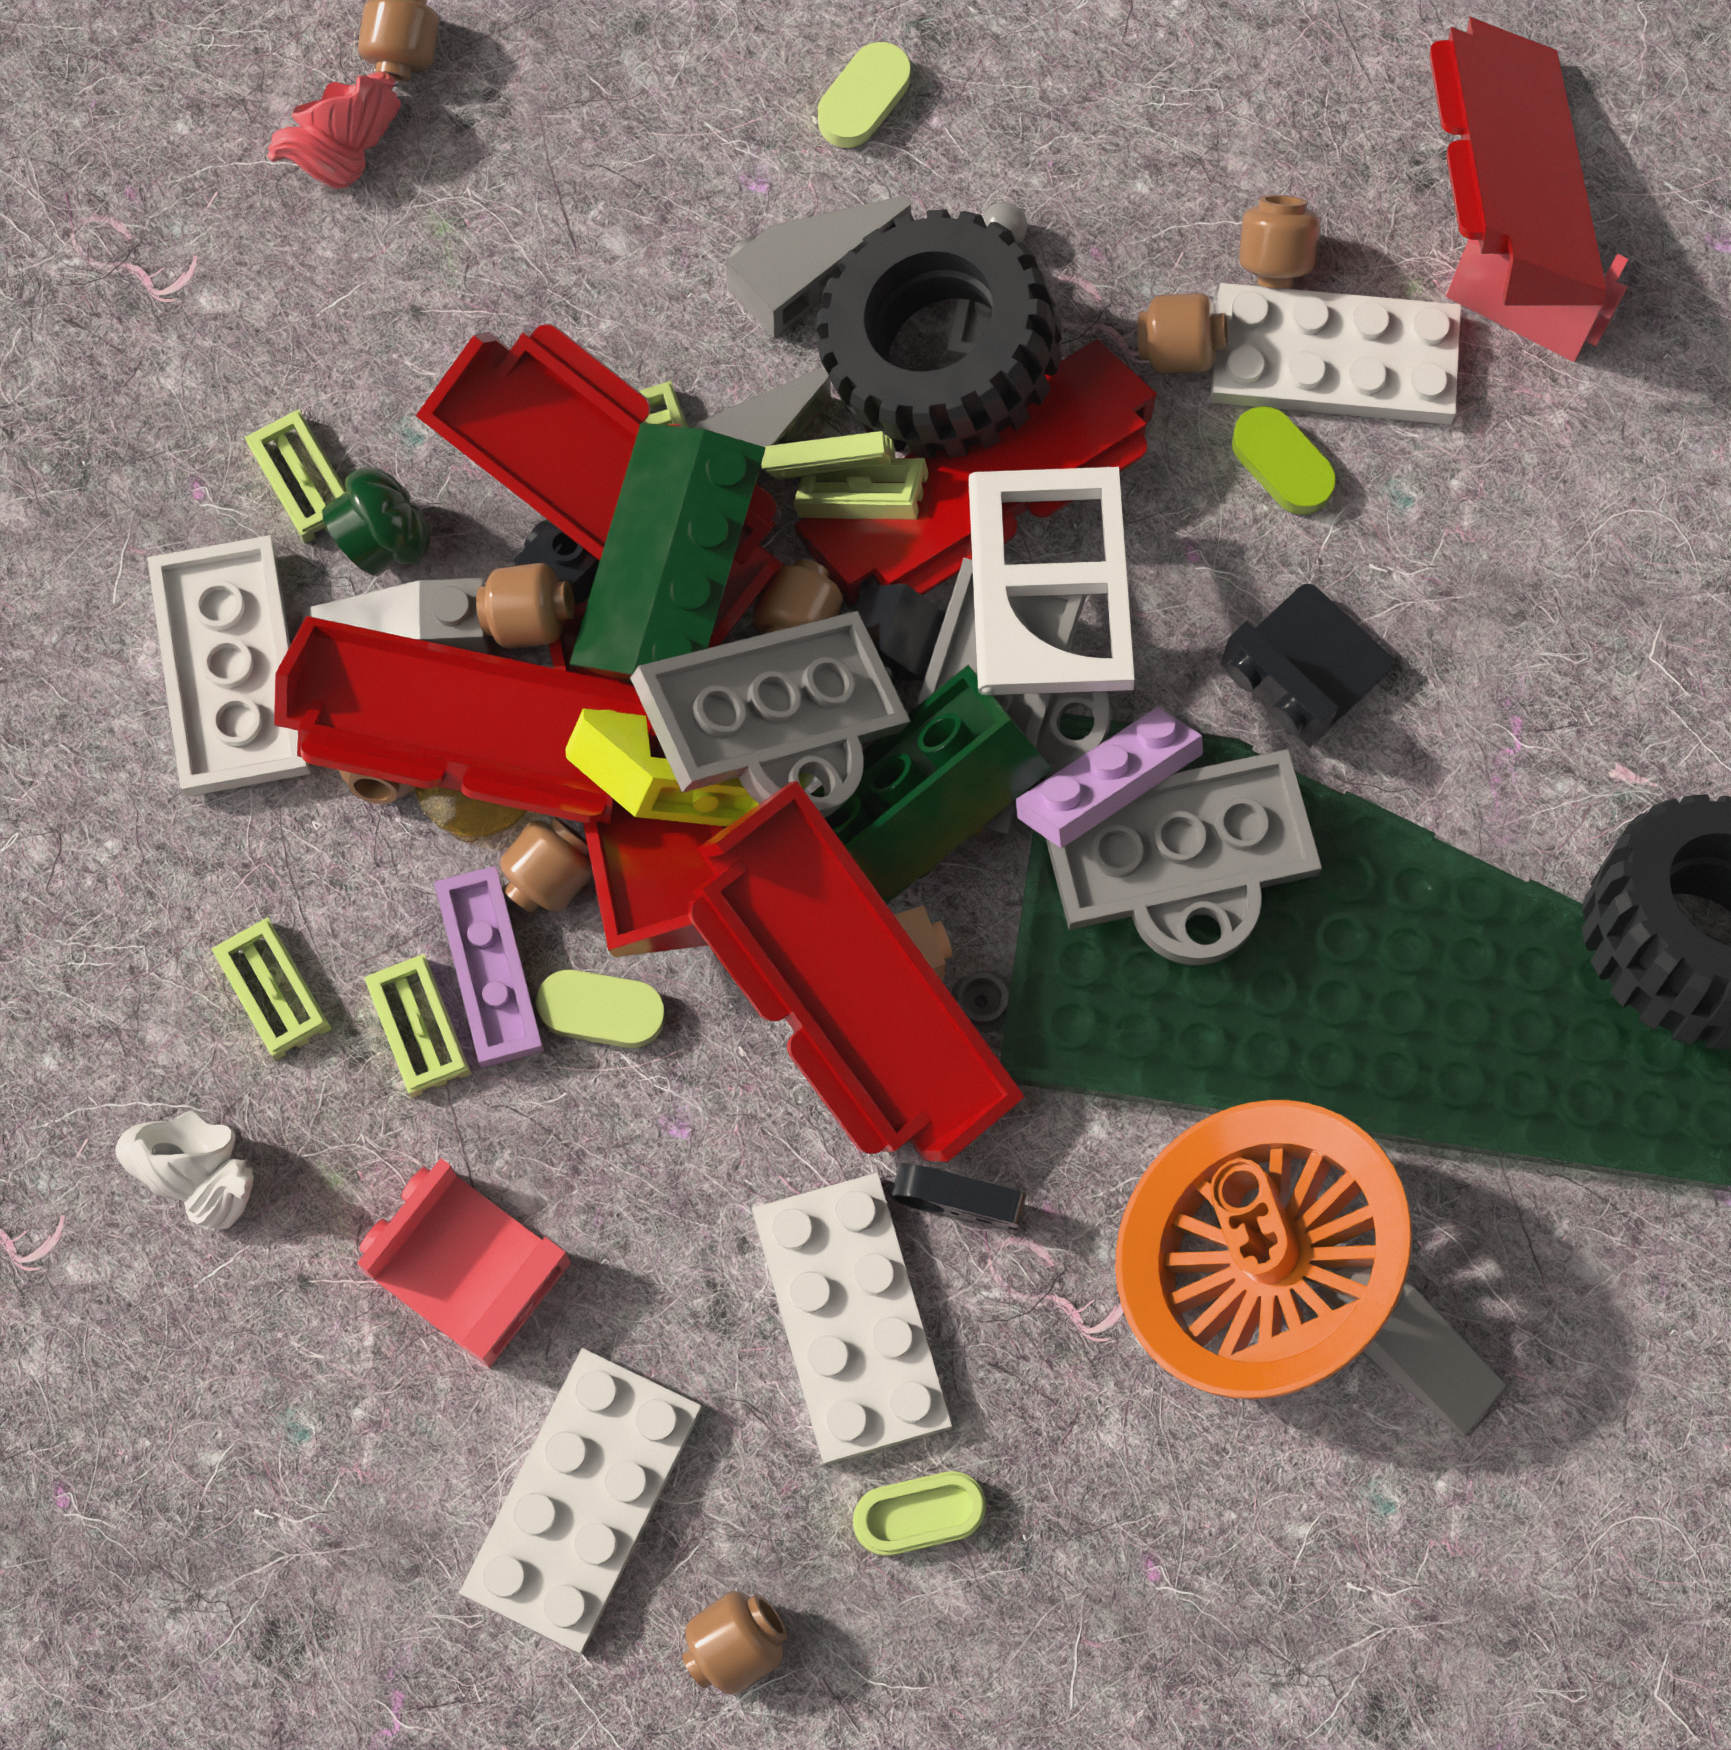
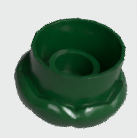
M364 467L351 471L345 481V489L347 491L326 505L322 510L323 521L338 547L355 565L372 576L381 575L396 563L405 565L418 564L427 553L430 534L423 512L416 503L411 502L409 491L393 475L381 469Z

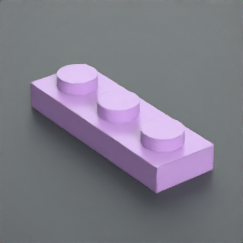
M1156 707L1016 799L1018 819L1059 848H1063L1203 755L1202 735L1161 708Z
M492 866L434 881L480 1067L484 1068L544 1052L497 867Z

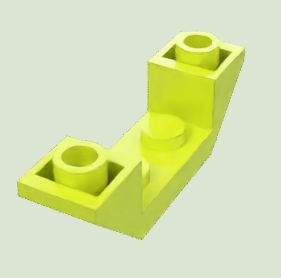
M583 708L566 746V758L634 817L729 826L759 805L746 791L739 777L682 793L668 760L651 757L645 715ZM799 773L798 779L801 787L805 790L815 776L808 773Z

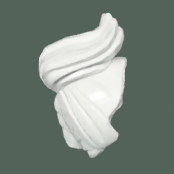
M195 1110L187 1111L170 1121H151L133 1125L118 1140L116 1156L124 1169L149 1187L155 1195L184 1201L189 1220L206 1230L210 1228L218 1230L229 1229L244 1212L249 1200L254 1178L252 1175L253 1169L246 1166V1160L230 1159L235 1143L233 1129L225 1125H212Z

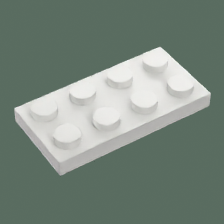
M1220 283L1216 313H1226L1228 347L1227 350H1216V358L1212 366L1210 403L1251 407L1267 406L1284 410L1451 425L1456 415L1461 304Z
M271 535L147 557L180 789L184 796L189 797L311 774L309 763L305 762L302 757L297 756L298 731L274 726L275 673L290 647V639L275 544Z
M878 1172L753 1207L754 1221L823 1466L950 1430L952 1424Z
M581 1348L459 1594L582 1655L701 1413L702 1406Z

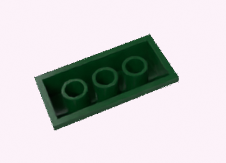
M648 423L640 424L570 666L633 684L630 677L640 665L708 648L766 447L701 428Z
M969 664L907 715L910 722L900 733L879 738L862 751L863 773L858 787L837 811L824 818L887 906L891 900L917 879L929 875L936 868L940 860L966 839L979 834L994 816L1016 798L1034 788L1038 781L1052 770L1031 740L994 695H983L978 692V675ZM823 785L819 786L810 795L825 797Z

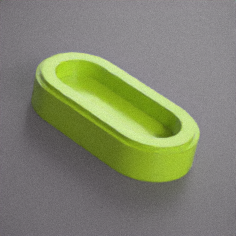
M1260 406L1244 412L1237 420L1232 435V449L1236 458L1286 511L1297 515H1309L1321 510L1328 503L1335 486V473L1329 461L1296 425L1278 409Z

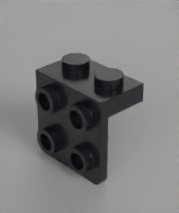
M1303 584L1256 628L1245 621L1230 635L1220 664L1240 688L1251 692L1271 711L1273 717L1282 728L1296 735L1311 748L1389 674L1393 660L1380 645L1315 585Z

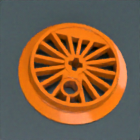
M1290 1100L1250 1102L1215 1113L1184 1131L1166 1146L1140 1178L1129 1199L1118 1233L1115 1263L1117 1290L1128 1324L1139 1343L1163 1369L1180 1381L1198 1390L1232 1399L1255 1400L1293 1394L1312 1387L1330 1378L1358 1357L1377 1337L1390 1318L1405 1285L1411 1260L1412 1220L1409 1202L1403 1183L1386 1153L1364 1130L1340 1114L1313 1104ZM1291 1159L1308 1160L1289 1199ZM1270 1162L1269 1174L1259 1164ZM1332 1166L1344 1172L1345 1174L1315 1202L1330 1167ZM1259 1188L1258 1196L1248 1206L1240 1208L1244 1196L1252 1189ZM1361 1191L1364 1192L1369 1205L1332 1221ZM1206 1199L1214 1206L1222 1229L1193 1218ZM1375 1228L1376 1245L1333 1247ZM1185 1233L1229 1250L1178 1253ZM1373 1266L1367 1286L1322 1269ZM1217 1272L1176 1290V1273ZM1304 1280L1355 1299V1301L1332 1310ZM1296 1293L1319 1317L1307 1322L1305 1321ZM1218 1298L1191 1326H1187L1182 1313ZM1283 1310L1289 1330L1281 1333ZM1235 1316L1218 1354L1203 1348ZM1260 1321L1258 1343L1248 1347Z

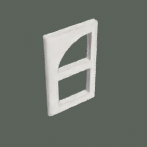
M1119 467L990 471L970 474L969 498L978 692L983 695L1134 690L1135 679ZM1101 499L1105 561L1005 565L1002 503ZM1108 593L1112 658H1093L1076 655L1045 643L1033 635L1019 621L1010 606L1008 597Z

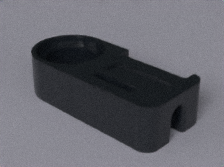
M909 1163L899 1164L891 1193V1198L894 1201L905 1206L949 1218L952 1216L1002 1229L1010 1234H1017L1027 1196L1026 1193L1011 1188Z

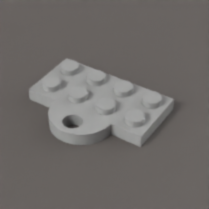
M963 559L917 706L968 664L977 674L973 564L971 559ZM1085 594L1008 597L1014 614L1033 635L1055 648L1069 652L1087 597ZM1107 691L994 695L1052 768L1041 779H1047L1106 741L1111 726V704ZM1077 706L1088 708L1094 715V727L1090 734L1080 740H1070L1062 736L1060 720L1063 714L1068 709ZM1016 799L994 816L984 829L1011 836L1017 817Z
M858 611L640 665L630 677L682 793L739 777L746 791L760 804L790 782L797 780L799 783V773H808L815 776L824 787L825 797H815L806 792L824 818L837 811L859 785L863 773L861 743L900 733L910 722Z
M1289 749L1174 773L1063 848H1059L1046 838L1069 930L1132 917L1138 933L1148 946L1169 960L1188 965H1204L1220 961L1236 952L1246 942L1260 913L1261 888L1315 877L1319 875L1322 869ZM1195 915H1208L1219 924L1221 938L1210 945L1198 944L1188 936L1185 923Z

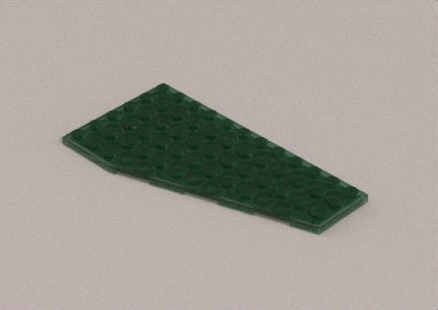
M1064 713L1060 720L1061 734L1070 740L1085 738L1094 727V717ZM1111 720L1107 739L1132 723ZM1199 733L1202 735L1203 755L1176 773L1261 754L1252 750L1253 745L1238 738ZM1295 771L1322 867L1319 875L1261 888L1260 913L1246 942L1236 952L1220 961L1204 965H1188L1169 960L1155 952L1138 933L1132 917L1069 930L1046 838L1033 829L999 1059L1017 1085L1210 1114L1250 1102L1266 1100L1305 1102L1342 1115L1358 1125L1369 1136L1376 1139L1731 1192V1049L1706 1048L1705 1041L1697 1039L1693 1045L1671 1039V1031L1660 1026L1656 1030H1652L1638 1021L1641 1014L1633 1007L1628 1005L1623 1008L1610 993L1613 985L1608 979L1600 980L1590 961L1596 951H1588L1584 943L1582 926L1586 921L1582 913V903L1532 879L1526 882L1434 838L1436 833L1351 792L1340 793ZM1195 915L1185 923L1188 936L1198 944L1210 945L1221 938L1219 924L1208 915Z

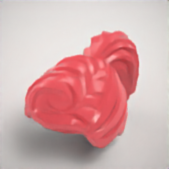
M375 72L367 76H358L356 85H346L338 82L329 83L320 100L305 103L294 108L292 117L301 127H285L276 131L272 135V143L268 147L269 153L267 157L272 162L284 158L291 160L314 179L333 189L350 186L362 176L364 171V150L377 145L380 137L389 128V123L397 116L400 110L401 102L397 94L392 90L395 86V78L386 72Z

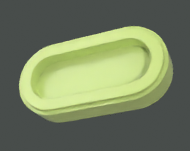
M875 42L864 46L856 53L823 95L818 105V127L822 136L828 142L838 147L852 148L864 144L872 137L909 87L910 62L903 50L891 43Z
M561 970L544 980L539 987L536 997L537 1011L542 1023L552 1033L562 1037L625 1048H640L653 1042L661 1033L665 1023V1010L660 995L653 987L640 981L578 970Z
M955 1471L943 1472L878 1487L869 1491L860 1499L855 1508L853 1529L857 1540L868 1552L882 1557L896 1556L968 1538L976 1532L983 1521L986 1511V1500L980 1485L970 1476Z

